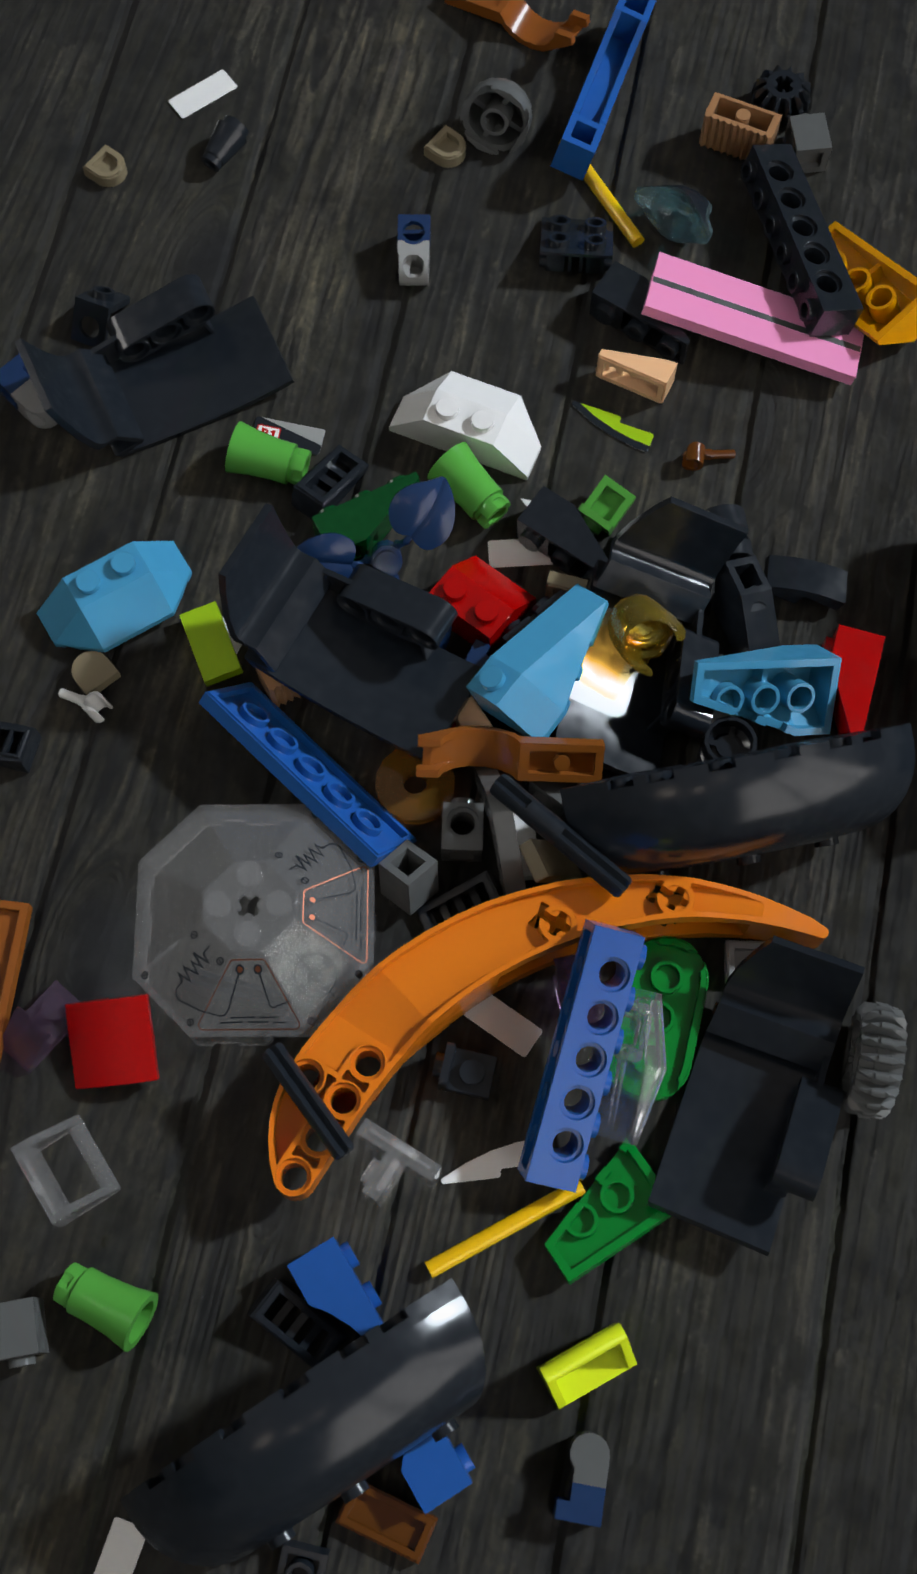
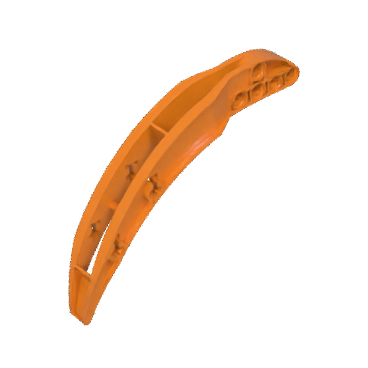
M631 874L629 876L632 882L620 897H614L591 877L557 881L520 890L486 901L456 914L423 932L378 963L352 988L301 1048L294 1061L302 1072L313 1070L320 1075V1080L314 1089L349 1137L372 1102L403 1063L450 1024L477 1004L512 983L546 967L574 958L585 919L634 931L645 937V941L661 936L676 938H743L767 941L771 937L777 936L811 949L817 948L829 934L828 928L813 918L766 897L724 884L692 877ZM655 886L661 887L660 892L662 893L652 892L654 891ZM537 919H539L538 927L535 928ZM365 1057H373L380 1062L381 1066L376 1074L363 1076L356 1070L358 1062ZM280 1083L269 1119V1161L273 1181L278 1191L286 1199L301 1201L313 1193L334 1161V1158L327 1149L316 1152L308 1147L309 1137L314 1133V1130ZM342 1093L351 1094L357 1100L355 1108L346 1114L338 1113L332 1108L334 1099ZM299 1167L307 1172L305 1184L297 1190L285 1188L283 1184L285 1173L292 1168Z

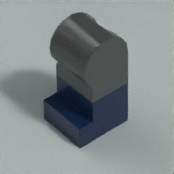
M582 1431L570 1440L568 1446V1458L572 1465L568 1498L555 1496L552 1515L554 1519L601 1528L610 1449L600 1435L591 1431Z

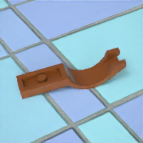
M444 0L448 5L502 24L504 29L517 42L530 49L539 51L572 46L576 41V35L590 23V15L577 10H573L569 19L564 22L549 21L532 11L524 0Z
M459 726L418 735L417 743L418 747H423L422 764L416 765V777L439 778L443 772L453 768L476 766L501 770L512 775L517 781L589 783L602 780L605 753L603 739L519 736L514 732L487 726Z

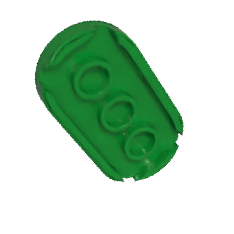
M671 936L657 937L644 943L647 946L646 960L642 969L636 970L632 987H635L634 1004L630 1012H625L621 1029L624 1031L623 1044L620 1052L613 1054L609 1069L612 1071V1082L619 1091L627 1097L640 1102L652 1103L668 1099L678 1092L688 1079L709 985L708 969L705 962L697 954L698 951L688 942Z

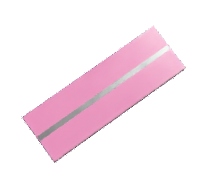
M659 252L642 309V315L851 385L855 380L864 334L855 327H853L849 335L809 337L804 322L799 317V310L793 297Z

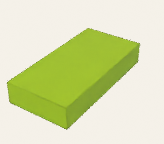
M216 601L179 615L207 687L243 673Z

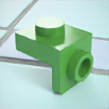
M604 475L584 504L581 503L578 511L592 533L598 536L603 531L610 536L636 500V496Z

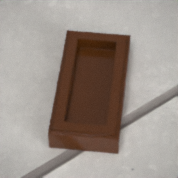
M367 1482L370 1488L347 1504L344 1503L335 1523L419 1565L438 1517L429 1512L424 1514L421 1508Z

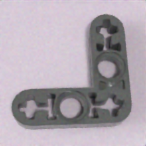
M473 766L481 803H484V810L490 821L503 896L525 890L526 885L513 812L490 793L491 785L500 774L497 769Z

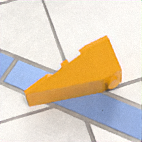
M834 221L828 227L864 308L854 327L878 345L914 342L917 339V277L843 225Z

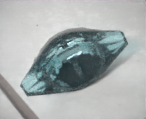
M684 185L637 187L634 195L635 201L662 236L678 243L707 244L710 242L713 233L709 221L712 205L698 191Z

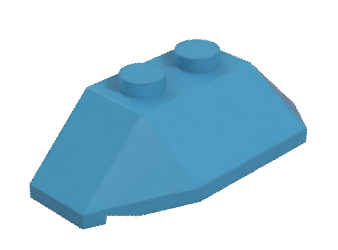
M132 541L63 577L38 610L37 615L56 647L66 648L67 646L80 650L105 653L174 616L183 597L187 582L190 581L192 571L174 541Z

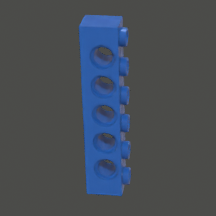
M585 919L517 1168L527 1182L576 1193L579 1180H584L589 1167V1155L586 1154L590 1138H595L600 1128L601 1115L598 1112L602 1096H607L611 1088L612 1071L609 1070L613 1054H618L621 1050L624 1039V1031L621 1029L625 1012H630L635 1000V987H632L636 970L642 969L647 955V946L644 945L645 937L634 931ZM614 961L616 964L615 975L608 981H600V968L606 962ZM596 1004H604L605 1013L602 1019L595 1023H588L587 1015L591 1007ZM586 1046H592L593 1056L591 1060L586 1064H576V1055L579 1050ZM582 1089V1097L577 1104L573 1106L564 1105L565 1096L569 1091ZM563 1131L571 1132L570 1140L565 1146L560 1148L552 1146L557 1134Z

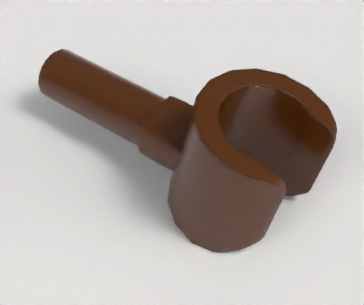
M692 442L688 445L687 451L683 453L682 467L687 470L697 471L703 468L704 459H735L736 452L734 449H705V445L701 442Z

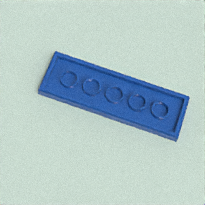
M252 682L204 693L199 704L367 866L371 868L378 865L380 861L407 839L412 843L417 841L416 837Z

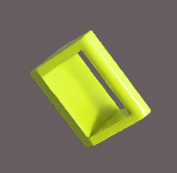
M617 1322L536 1368L559 1410L637 1365L628 1337L621 1324Z

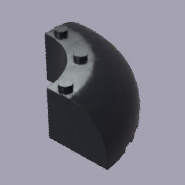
M911 723L803 740L684 765L680 764L633 772L560 789L567 824L627 875H670L669 870L736 859L737 865H747L761 862V854L812 843H814L815 848L839 844L838 837L870 828L887 818L902 802L911 784L915 766L914 738Z
M452 1278L402 1309L401 1312L380 1326L377 1325L343 1348L341 1352H335L312 1367L304 1375L286 1386L287 1388L276 1391L243 1413L224 1430H218L177 1460L161 1469V1472L156 1477L149 1478L120 1500L128 1516L143 1538L162 1554L173 1560L194 1566L210 1567L232 1563L244 1558L267 1543L273 1551L296 1535L293 1529L295 1525L340 1496L345 1504L352 1501L370 1488L365 1479L430 1435L436 1443L459 1428L455 1418L471 1408L479 1400L483 1392L486 1363L478 1327Z

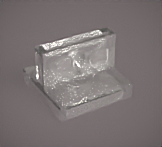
M365 1118L356 1134L361 1144L383 1157L381 1161L373 1158L360 1179L365 1186L362 1190L365 1198L381 1208L404 1171L426 1186L434 1189L442 1176L441 1165Z

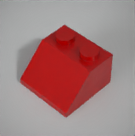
M476 555L452 565L429 592L446 600L456 609L458 615L452 624V631L471 645H473L475 639L489 644L490 656L502 643L504 630L513 621L521 620L537 599Z

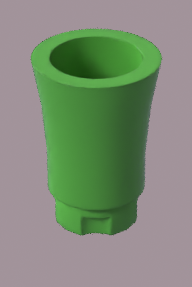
M239 421L228 446L225 471L226 473L250 475L282 484L289 482L296 485L308 473L311 451L299 448L298 444L279 439Z
M461 442L450 448L435 462L428 473V480L440 476L445 477L451 487L454 501L472 520L476 519L484 529L497 523L511 506L510 501L503 495V490L483 468L467 442Z
M76 1262L72 1263L65 1270L53 1294V1300L66 1308L67 1313L104 1334L125 1352L133 1349L145 1333L153 1318L159 1298L156 1292L132 1286L93 1267L87 1268Z

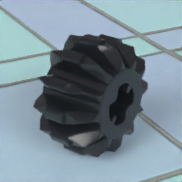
M776 65L773 71L764 69L760 78L756 79V83L753 84L751 104L781 114L780 125L785 129L789 116L804 114L808 110L811 101V83L805 81L804 72L793 73L792 66L788 70H782L778 65Z

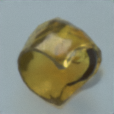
M636 593L621 599L614 605L608 620L609 636L620 656L636 672L651 677L653 674L651 668L647 666L651 658H658L663 654L673 637V632L677 641L685 639L686 630L682 623L657 601L643 594Z

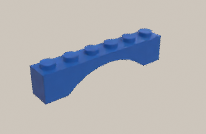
M656 0L618 1L552 160L551 167L583 181Z
M332 1237L294 1260L287 1267L309 1306L332 1314L351 1326L362 1336L377 1325L380 1326L384 1323L376 1310L383 1303L370 1280L361 1284L354 1271V1268L360 1265L349 1243L346 1241L339 1245L337 1239ZM430 1435L403 1454L401 1472L424 1514H427L471 1485L473 1480L469 1472L476 1467L462 1443L454 1447L448 1436L435 1443Z

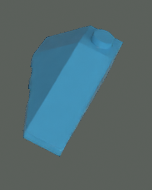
M579 584L573 586L492 654L466 687L480 708L523 736L549 737L566 716L570 706L569 697L575 681H579L583 673L582 663L588 648L594 645L609 606L608 601Z
M817 644L782 645L695 660L690 701L729 715H737L763 726L767 725L779 729L784 733L794 736L830 734L842 658Z

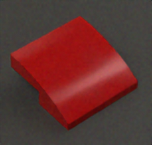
M149 993L65 1004L76 1089L155 1081L160 1078Z

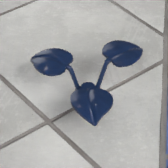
M440 476L431 480L410 484L398 491L389 505V521L392 528L398 534L405 535V538L395 540L394 542L390 540L379 541L372 548L371 555H365L359 561H354L356 554L354 542L347 536L339 533L330 532L316 535L299 544L297 548L303 553L316 558L325 568L349 578L356 565L372 564L374 569L399 579L398 572L403 562L400 548L407 546L413 539L420 548L432 550L443 544L450 536L455 520V501L447 479ZM452 626L439 645L444 650H446L449 643Z

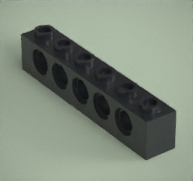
M752 145L746 161L741 166V179L748 189L753 208L758 213L763 225L764 234L769 239L775 254V260L780 265L787 282L788 291L793 296L799 310V317L804 322L809 337L849 335L864 308L792 145Z

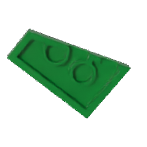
M629 1136L621 1144L618 1152L608 1165L604 1166L594 1183L581 1200L576 1202L544 1244L547 1252L569 1285L672 1217L647 1206L656 1175Z

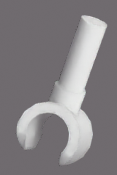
M61 688L58 693L60 698L81 706L96 723H101L105 720L98 713L102 708H113L98 691L90 692L85 696Z

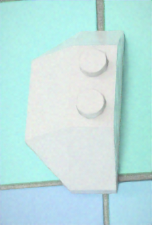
M453 371L404 396L389 426V431L444 451H448L461 442H467L480 464L524 480H528L541 451L540 442L520 395Z

